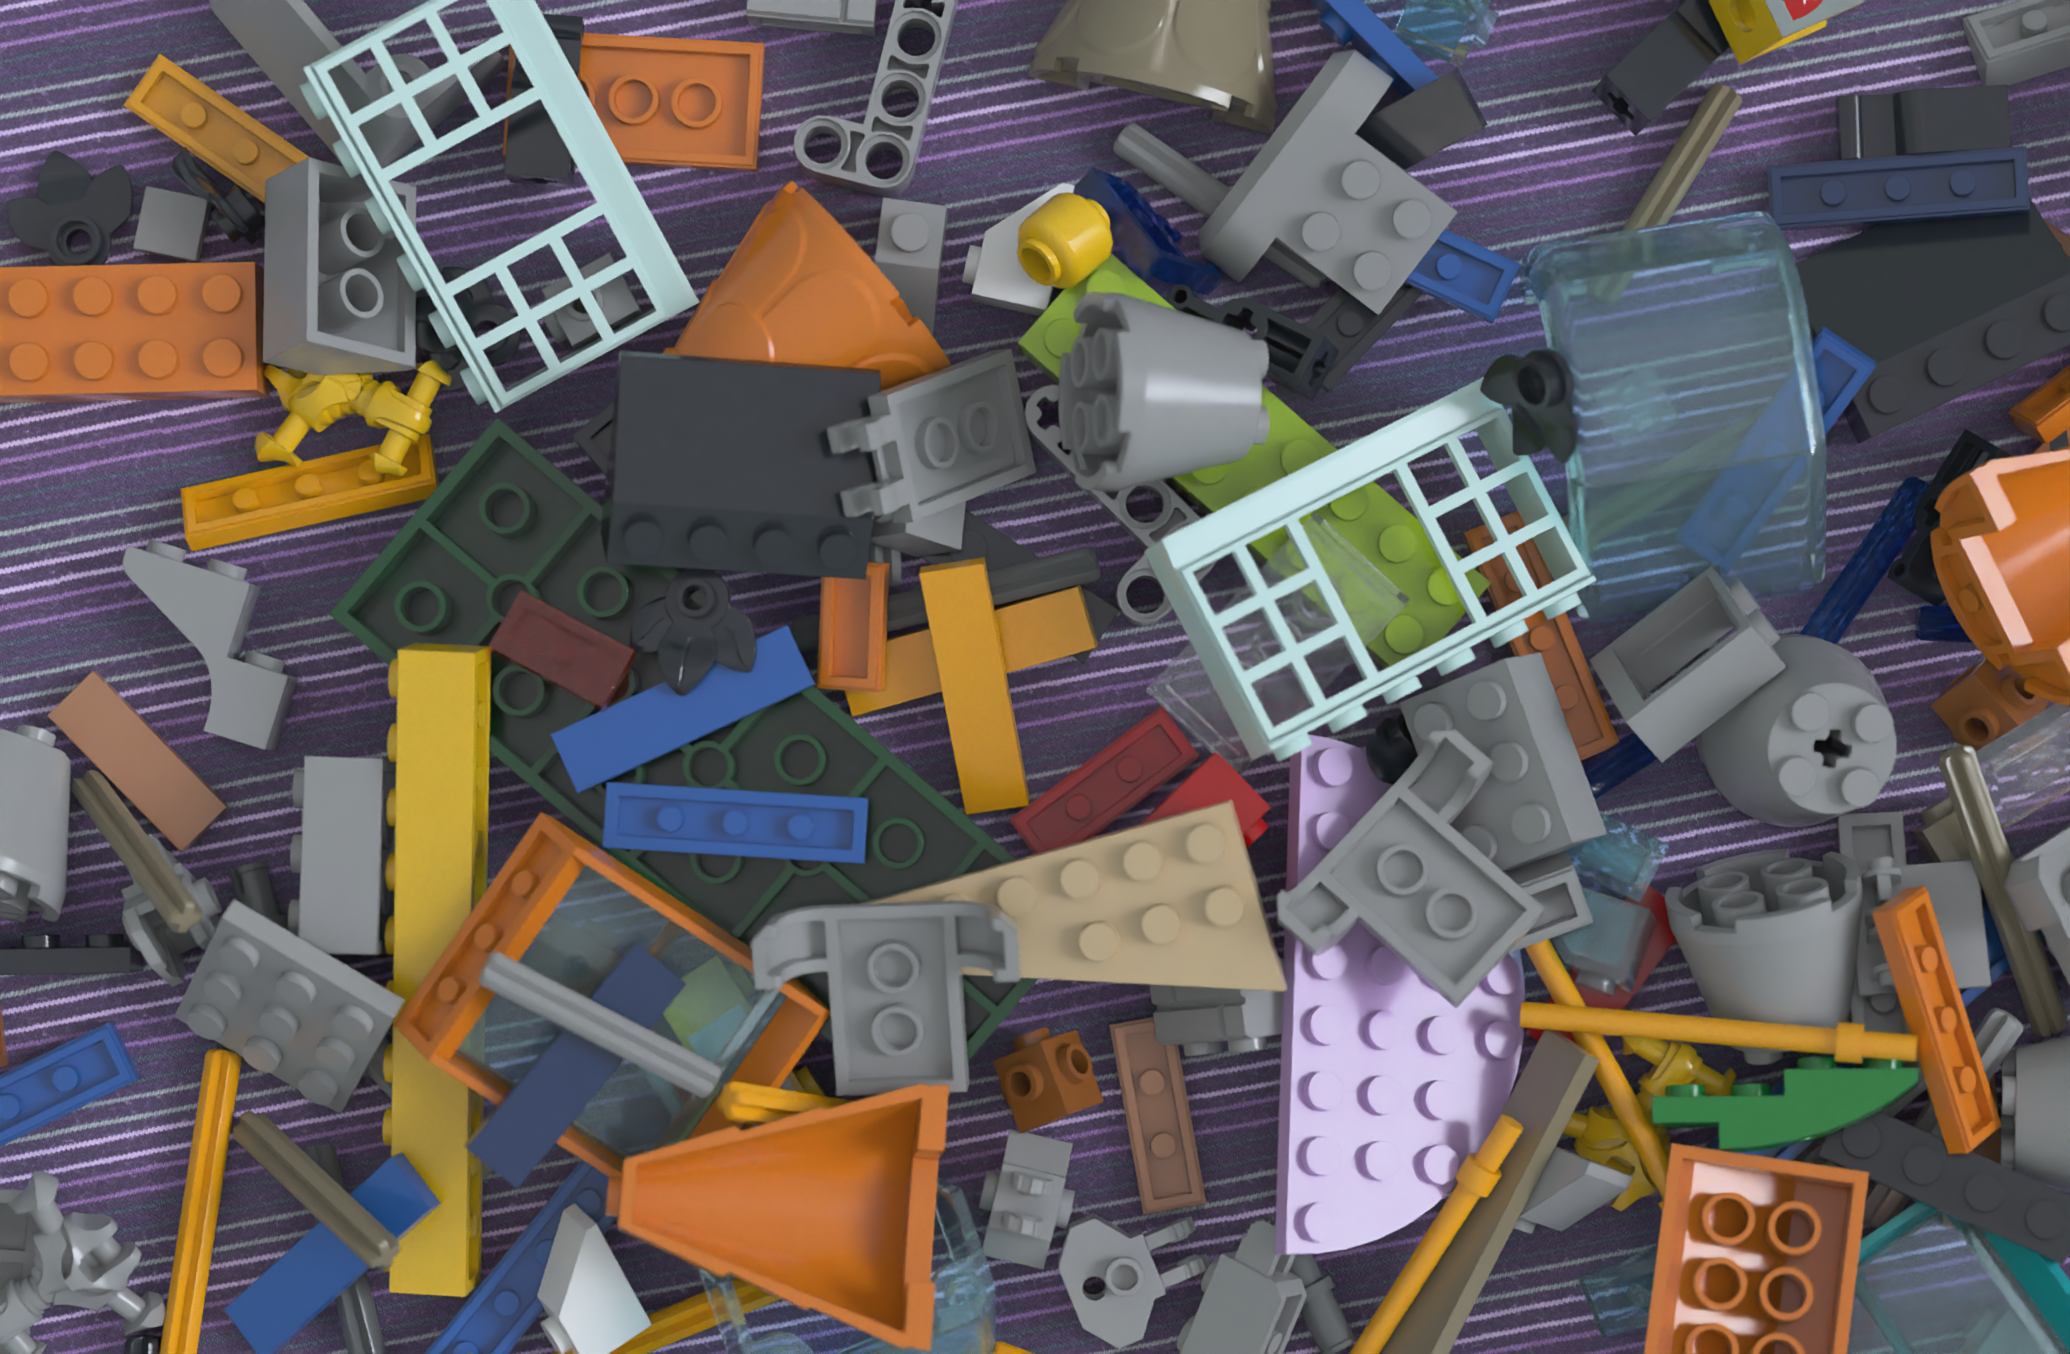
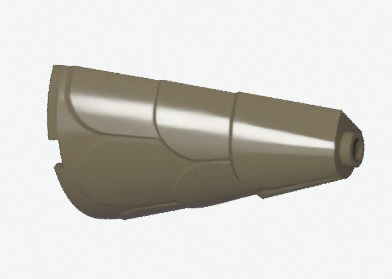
M1066 0L1034 48V56L1030 63L1027 77L1084 91H1089L1091 81L1214 110L1211 121L1272 135L1279 105L1269 15L1272 12L1271 0Z

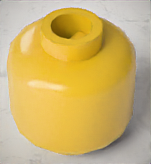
M1070 192L1058 193L1029 215L1019 226L1017 256L1023 270L1038 284L1044 286L1051 285L1061 289L1072 288L1104 263L1111 255L1113 238L1110 230L1109 216L1104 208L1092 199H1085L1080 195Z

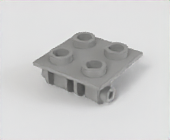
M1877 857L1867 861L1868 868L1859 869L1864 894L1856 961L1859 996L1897 994L1872 912L1905 888L1926 886L1958 988L1991 987L1980 884L1972 860L1894 866L1893 858Z

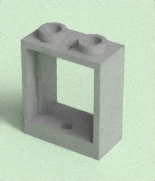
M1712 566L1589 660L1625 722L1661 763L1786 668L1772 646L1781 637L1759 610L1761 607L1738 578L1727 585ZM1736 627V631H1734L1731 635H1729L1718 645H1716L1714 648L1708 651L1705 655H1703L1701 658L1695 661L1692 665H1690L1688 668L1682 671L1679 675H1677L1675 678L1669 681L1666 685H1664L1662 688L1656 691L1653 695L1649 693L1659 684H1661L1663 681L1669 678L1672 674H1674L1676 671L1682 668L1685 664H1687L1689 661L1695 658L1698 654H1700L1702 651L1708 648L1711 644H1713L1715 641L1721 638L1724 634H1726L1732 628Z

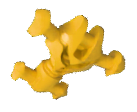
M436 360L416 363L415 367L419 372L405 396L402 394L401 389L392 381L379 383L377 380H373L371 373L315 375L290 368L286 373L267 364L263 374L277 389L283 407L290 414L273 436L265 432L256 434L254 448L259 462L282 461L298 467L303 461L293 451L311 428L317 432H322L337 420L345 418L347 415H354L357 412L358 415L364 416L369 427L377 429L389 428L378 452H373L369 455L376 472L402 476L408 469L400 464L412 441L417 442L420 435H425L429 431L432 419H430L432 409L429 407L441 383L449 387L451 386V376L442 370Z
M1622 1036V1055L1635 1053L1654 1064L1650 1072L1643 1074L1638 1080L1641 1087L1639 1088L1640 1092L1636 1095L1652 1126V1097H1665V1086L1704 1085L1705 1095L1731 1096V1085H1734L1737 1078L1735 1071L1729 1068L1722 1075L1702 1063L1703 1059L1697 1055V1050L1691 1045L1683 1042L1677 1044L1673 1041L1667 1043L1662 1039ZM1590 1106L1587 1115L1576 1111L1573 1112L1562 1134L1576 1138L1574 1148L1578 1155L1632 1176L1629 1188L1611 1200V1207L1618 1211H1623L1640 1197L1652 1195L1658 1190L1613 1107L1605 1106L1598 1108ZM1654 1128L1666 1152L1670 1155L1671 1136L1666 1132L1667 1128Z

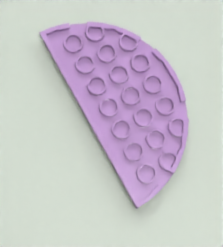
M1308 734L1313 744L1290 756L1286 892L1291 891L1303 881L1392 787V784L1385 783L1376 778L1367 762L1366 750L1332 738ZM1359 922L1337 944L1317 957L1285 929L1284 978L1287 989L1283 991L1275 1255L1318 1254L1349 1249L1377 1240L1408 1225L1434 1207L1455 1188L1458 1183L1455 1178L1457 1171L1469 1153L1477 1154L1495 1126L1509 1100L1517 1076L1524 1036V1027H1520V1010L1522 1001H1525L1524 972L1520 950L1507 954L1456 1009Z

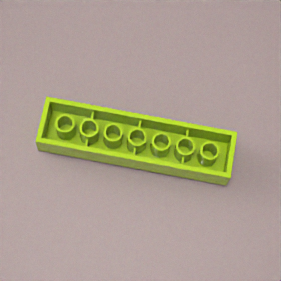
M1113 254L1076 286L1065 288L1018 341V351L1058 386L1062 353L1072 352L1074 341L1078 337L1082 324L1075 323L1073 312L1079 301L1090 292L1121 293L1176 310ZM1261 384V405L1267 408L1270 421L1266 442L1263 445H1252L1248 454L1242 460L1166 478V480L1209 516L1338 450ZM1374 481L1298 518L1366 651L1382 668L1387 669L1442 640L1466 613L1419 520ZM1284 526L1245 545L1252 555L1282 581L1306 570ZM1452 550L1457 561L1463 559L1454 550ZM1474 568L1464 573L1478 599L1491 583ZM1313 581L1294 590L1329 622L1335 625Z

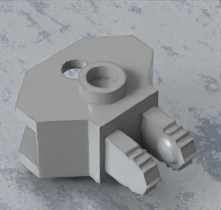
M149 834L147 835L201 908L202 918L198 924L190 925L185 933L173 932L130 873L134 884L121 890L125 899L122 921L134 947L142 952L149 966L171 987H174L184 982L186 968L180 954L198 945L202 949H207L220 922L217 914L222 909L218 897L207 878L204 877L197 880L180 862L177 863L178 861L174 858V855L167 851L156 837Z
M1010 1127L1000 1172L987 1170L979 1203L980 1209L990 1211L981 1255L1044 1270L1054 1227L1067 1229L1075 1191L1064 1189L1073 1142L1063 1139H1051L1026 1132L1020 1134L1018 1129Z
M1094 1213L1069 1223L1058 1259V1269L1083 1329L1118 1349L1143 1339L1154 1300L1166 1295L1165 1288L1207 1271L1210 1265L1207 1254H1194L1179 1260L1177 1264L1158 1271L1150 1253L1152 1249L1189 1237L1190 1233L1196 1230L1191 1216L1176 1220L1144 1234L1141 1228L1128 1233ZM1089 1277H1100L1105 1282L1101 1292L1090 1294L1084 1290L1083 1283Z

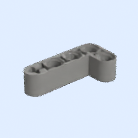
M895 0L864 124L832 116L817 115L807 119L798 127L794 136L793 148L800 168L807 176L820 182L880 197H892L900 194L909 186L916 169L959 0H932V12L921 8L923 0ZM923 28L933 35L935 42L926 54L911 56L899 47L901 36L909 29ZM896 89H908L918 97L919 104L911 115L903 118L894 117L883 108L886 96ZM820 134H830L836 137L841 142V150L838 156L828 163H816L810 160L806 155V147L813 137ZM883 149L892 150L903 159V166L900 172L889 179L874 177L867 170V163L870 157L875 152Z
M1049 385L1041 387L1031 395L1026 404L1025 421L1028 433L1075 480L1076 471L1081 470L1075 450H1071L1070 454L1067 455L1060 449L1062 447L1059 427L1052 425L1045 431L1039 426L1042 421V412L1039 406L1046 403L1049 407H1057L1059 405V386ZM1162 479L1116 491L1085 490L1145 550L1161 539L1201 520ZM1140 489H1147L1156 493L1162 503V513L1153 522L1148 523L1137 522L1131 518L1126 509V500L1131 493ZM1144 554L1125 573L1118 584L1115 597L1117 608L1121 615L1132 624L1140 626L1156 624L1173 609ZM1217 560L1193 572L1198 583L1210 572ZM1143 578L1157 583L1163 594L1160 608L1147 614L1139 613L1132 609L1126 596L1130 584Z

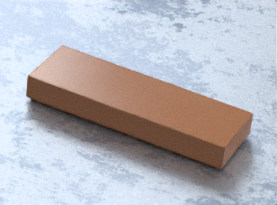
M92 671L47 715L180 852H185L230 808L97 671Z
M1153 1016L1109 1024L1143 1215L1205 1204L1206 1198L1178 1044L1162 1045L1156 1041Z

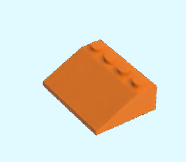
M1671 1143L1644 1354H1847L1869 1172Z

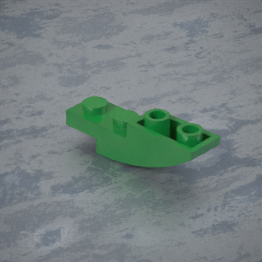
M1866 1057L1863 1058V1069H1836L1835 1058L1796 1059L1797 1069H1784L1783 1096H1771V1085L1767 1084L1731 1085V1096H1705L1704 1085L1665 1086V1097H1652L1653 1128H1719V1150L1734 1153L1755 1152L1791 1146L1842 1130L1888 1107L1915 1088L1918 1082V1068H1903V1060Z

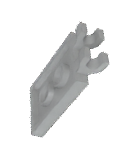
M1012 349L992 350L867 396L871 416L842 422L827 428L832 453H843L860 447L861 452L872 451L878 481L857 485L840 492L846 517H855L869 511H874V516L886 515L892 512L894 523H913L1036 473Z

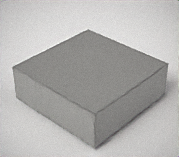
M146 186L133 248L140 252L200 263L212 202L198 196Z

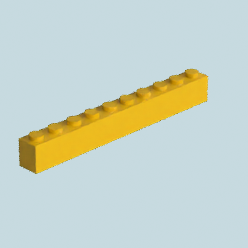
M414 643L398 649V659H393L389 667L388 688L390 696L397 698V723H393L390 726L387 741L388 758L390 762H396V788H391L389 791L386 813L388 825L396 827L395 852L389 854L386 864L387 889L395 891L394 916L388 918L385 929L386 952L388 955H394V979L388 981L386 989L405 1000L393 1024L487 890L491 646ZM485 1010L460 1045L484 1062ZM393 1025V1044L389 1043L387 1045L383 1060L384 1079L386 1082L392 1083V1107H387L382 1125L384 1145L391 1146V1157L399 1153L405 1155L441 1204L399 1241L400 1252L393 1258L392 1266L383 1270V1272H390L389 1292L466 1297L481 1282L483 1169L482 1161L466 1149L464 1144L484 1122V1097L427 1061Z

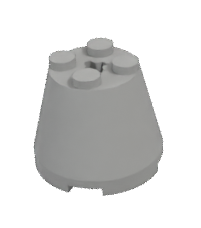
M1090 292L1079 301L1073 312L1075 323H1082L1079 334L1074 341L1072 352L1062 353L1059 423L1063 449L1075 450L1081 470L1076 471L1075 482L1080 488L1091 491H1116L1242 460L1248 454L1252 445H1263L1266 442L1270 421L1267 408L1261 405V379L1267 373L1269 354L1264 340H1252L1243 330L1121 293Z
M1799 634L1780 635L1781 639L1772 646L1786 668L1697 735L1696 742L1700 761L1704 763L1713 784L1729 804L1748 816L1767 824L1782 827H1804L1828 821L1855 808L1865 807L1873 803L1893 769L1896 758V734L1892 716L1878 682L1857 657L1844 648L1820 638ZM1829 733L1832 737L1831 745L1816 740L1826 739Z
M19 725L16 733L0 729V919L25 923L29 911L43 912V919L55 922L59 919L67 891L71 761L65 752L53 747L56 740L54 734L28 725Z
M1789 848L1763 850L1740 854L1696 868V882L1683 889L1681 887L1668 888L1665 894V903L1669 925L1712 1018L1837 1028L1838 1022L1850 1023L1864 897L1859 866L1853 859L1831 851L1822 855L1823 861H1813L1804 858H1790ZM1728 1045L1731 1048L1743 1051L1745 1062L1754 1065L1776 1062L1783 1057V1052H1789L1788 1050Z
M2070 1036L2016 1047V1050L2008 1052L2002 1061L2000 1130L2001 1165L2070 1193Z

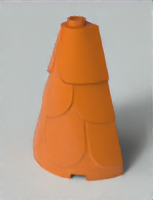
M793 180L785 183L777 191L773 199L764 204L719 278L712 280L674 347H665L662 354L879 369L881 373L880 392L952 365L929 330L917 316L912 317L906 304L898 296L900 293L868 255L806 190L800 188L796 192L798 186Z
M2069 445L2053 452L1990 460L1958 477L1943 490L1937 500L1935 509L1941 513L1940 526L1931 532L1933 561L1940 585L1955 617L1971 641L1999 671L2009 665L2026 678L2024 690L2047 701L2070 706Z
M920 1083L830 1109L818 1107L743 1131L733 1126L624 1159L622 1176H609L606 1216H619L618 1230L720 1278L730 1274L803 1310L811 1308L896 1347H910L915 1350L931 1351L935 1283H930L938 1163L945 1150L949 1085L936 1084L927 1086Z

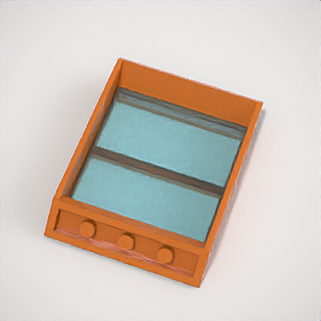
M541 812L393 1025L427 1061L498 1105L562 1026L482 986L478 980L479 973L491 953L499 952L587 997L629 945L635 941L686 983V986L649 1030L716 1064L721 1069V1074L712 1093L707 1098H701L624 1059L556 1142L605 1175L622 1176L624 1159L733 1126L737 1127L740 1131L750 1129L753 1124L728 1121L725 1118L724 1112L718 1110L717 1099L722 1096L724 1085L729 1082H741L779 1089L830 1017L831 1010L796 977L787 980L782 988L755 990L751 947L551 816Z

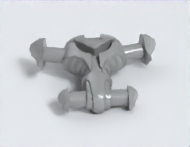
M34 1171L25 1189L8 1204L16 1214L30 1212L39 1230L32 1234L35 1242L34 1251L36 1253L33 1259L35 1266L31 1270L32 1274L27 1275L23 1280L11 1279L0 1290V1345L9 1354H42L47 1345L42 1341L32 1339L25 1332V1329L40 1322L43 1318L44 1309L51 1307L52 1302L53 1305H73L96 1312L106 1304L125 1318L123 1321L125 1336L143 1329L163 1326L166 1307L160 1294L148 1291L142 1297H139L126 1287L129 1284V1275L141 1258V1251L136 1244L131 1241L118 1243L112 1237L117 1231L118 1226L110 1216L71 1212L63 1216L54 1201L59 1180L48 1172Z

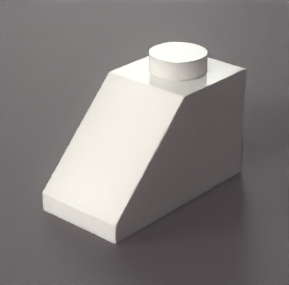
M1059 184L986 230L982 247L970 245L962 282L973 285L972 301L1036 316H1041L1050 304L1053 286L1038 284L1023 270L1017 256L1018 228L1029 215L1054 195L1065 192L1074 193V185Z
M575 1203L564 1209L537 1294L538 1299L549 1316L540 1324L547 1338L559 1354H564L569 1350L573 1354H609L652 1324L598 1225Z

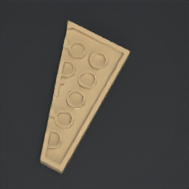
M1232 799L860 903L975 901L993 905L1018 925L1021 978L1286 991L1287 989ZM962 967V975L993 976L992 972L985 969Z

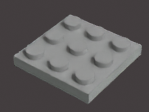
M234 899L222 916L174 1017L186 1023L200 1037L215 1040L244 1057L245 1061L253 1068L262 1072H269L295 1087L309 1101L325 1105L341 1114L405 1000Z

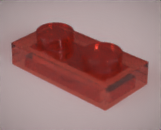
M522 590L519 592L489 644L490 650L495 654L603 712L606 711L636 658L634 650Z

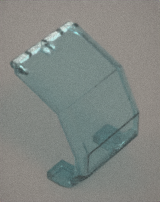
M1751 211L1547 242L1530 249L1524 255L1521 264L1520 287L1524 305L1539 304L1547 346L1558 352L1565 359L1572 371L1574 391L1570 402L1578 423V443L1572 457L1565 463L1568 488L1569 534L1591 576L1594 575L1597 580L1576 591L1582 601L1581 604L1574 607L1576 614L1585 618L1588 625L1632 618L1633 611L1642 610L1643 615L1647 616L1710 566L1715 569L1727 585L1738 578L1754 599L1758 598L1759 592L1767 591L1768 596L1772 597L1814 590L1815 584L1821 582L1826 575L1827 444L1803 290L1794 253L1773 217L1766 212Z

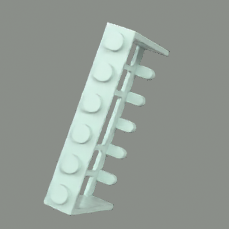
M429 0L303 68L310 81L301 85L300 88L317 119L321 120L330 116L342 139L332 143V146L348 175L353 178L362 173L374 196L365 200L364 203L382 235L393 230L406 253L397 257L396 260L414 292H417L425 287L437 310L429 314L428 317L446 349L457 344L469 367L461 370L460 375L477 405L488 400L494 412L497 413L501 409L663 321L698 304L699 300L535 0H486L503 33L462 55L457 50L437 13L459 0ZM426 19L449 62L406 85L383 41ZM510 44L534 87L491 110L467 67ZM371 48L394 92L351 114L328 71ZM456 73L479 117L436 140L413 96ZM541 99L597 202L446 284L389 180ZM401 103L421 138L424 147L382 169L358 126ZM604 214L627 257L584 279L561 237ZM550 244L573 286L530 309L507 266ZM634 269L654 308L612 330L591 291ZM496 273L518 316L476 338L453 295ZM580 298L601 337L558 359L537 320ZM525 327L547 366L504 389L483 350Z
M1483 378L1161 539L1144 551L1252 760L1273 751L1279 762L1313 744L1307 732L1326 722L1332 733L1343 729L1367 716L1362 703L1382 694L1387 705L1422 687L1416 675L1436 666L1440 675L1443 676L1476 659L1470 648L1471 646L1488 637L1494 648L1503 645L1529 631L1524 621L1528 616L1542 610L1547 620H1550L1581 604L1582 601L1576 591L1597 581L1594 575L1591 576L1528 455L1517 456L1513 453L1512 423L1503 406L1490 400L1481 392L1480 388ZM1474 429L1497 470L1496 473L1482 480L1479 479L1458 437ZM1444 445L1466 488L1429 506L1407 463ZM1393 471L1473 624L1378 673L1298 518ZM1503 483L1526 525L1510 535L1506 531L1487 494L1489 490ZM1473 500L1494 543L1457 561L1435 518ZM1284 526L1306 570L1268 589L1245 545ZM1531 538L1535 542L1554 579L1553 582L1538 590L1515 546ZM1232 553L1254 596L1215 616L1193 572ZM1501 554L1523 598L1486 616L1464 573ZM1313 581L1335 625L1296 644L1275 600ZM1260 608L1283 652L1244 672L1222 627ZM1342 637L1364 681L1326 700L1303 656ZM1290 664L1312 708L1273 728L1251 683Z

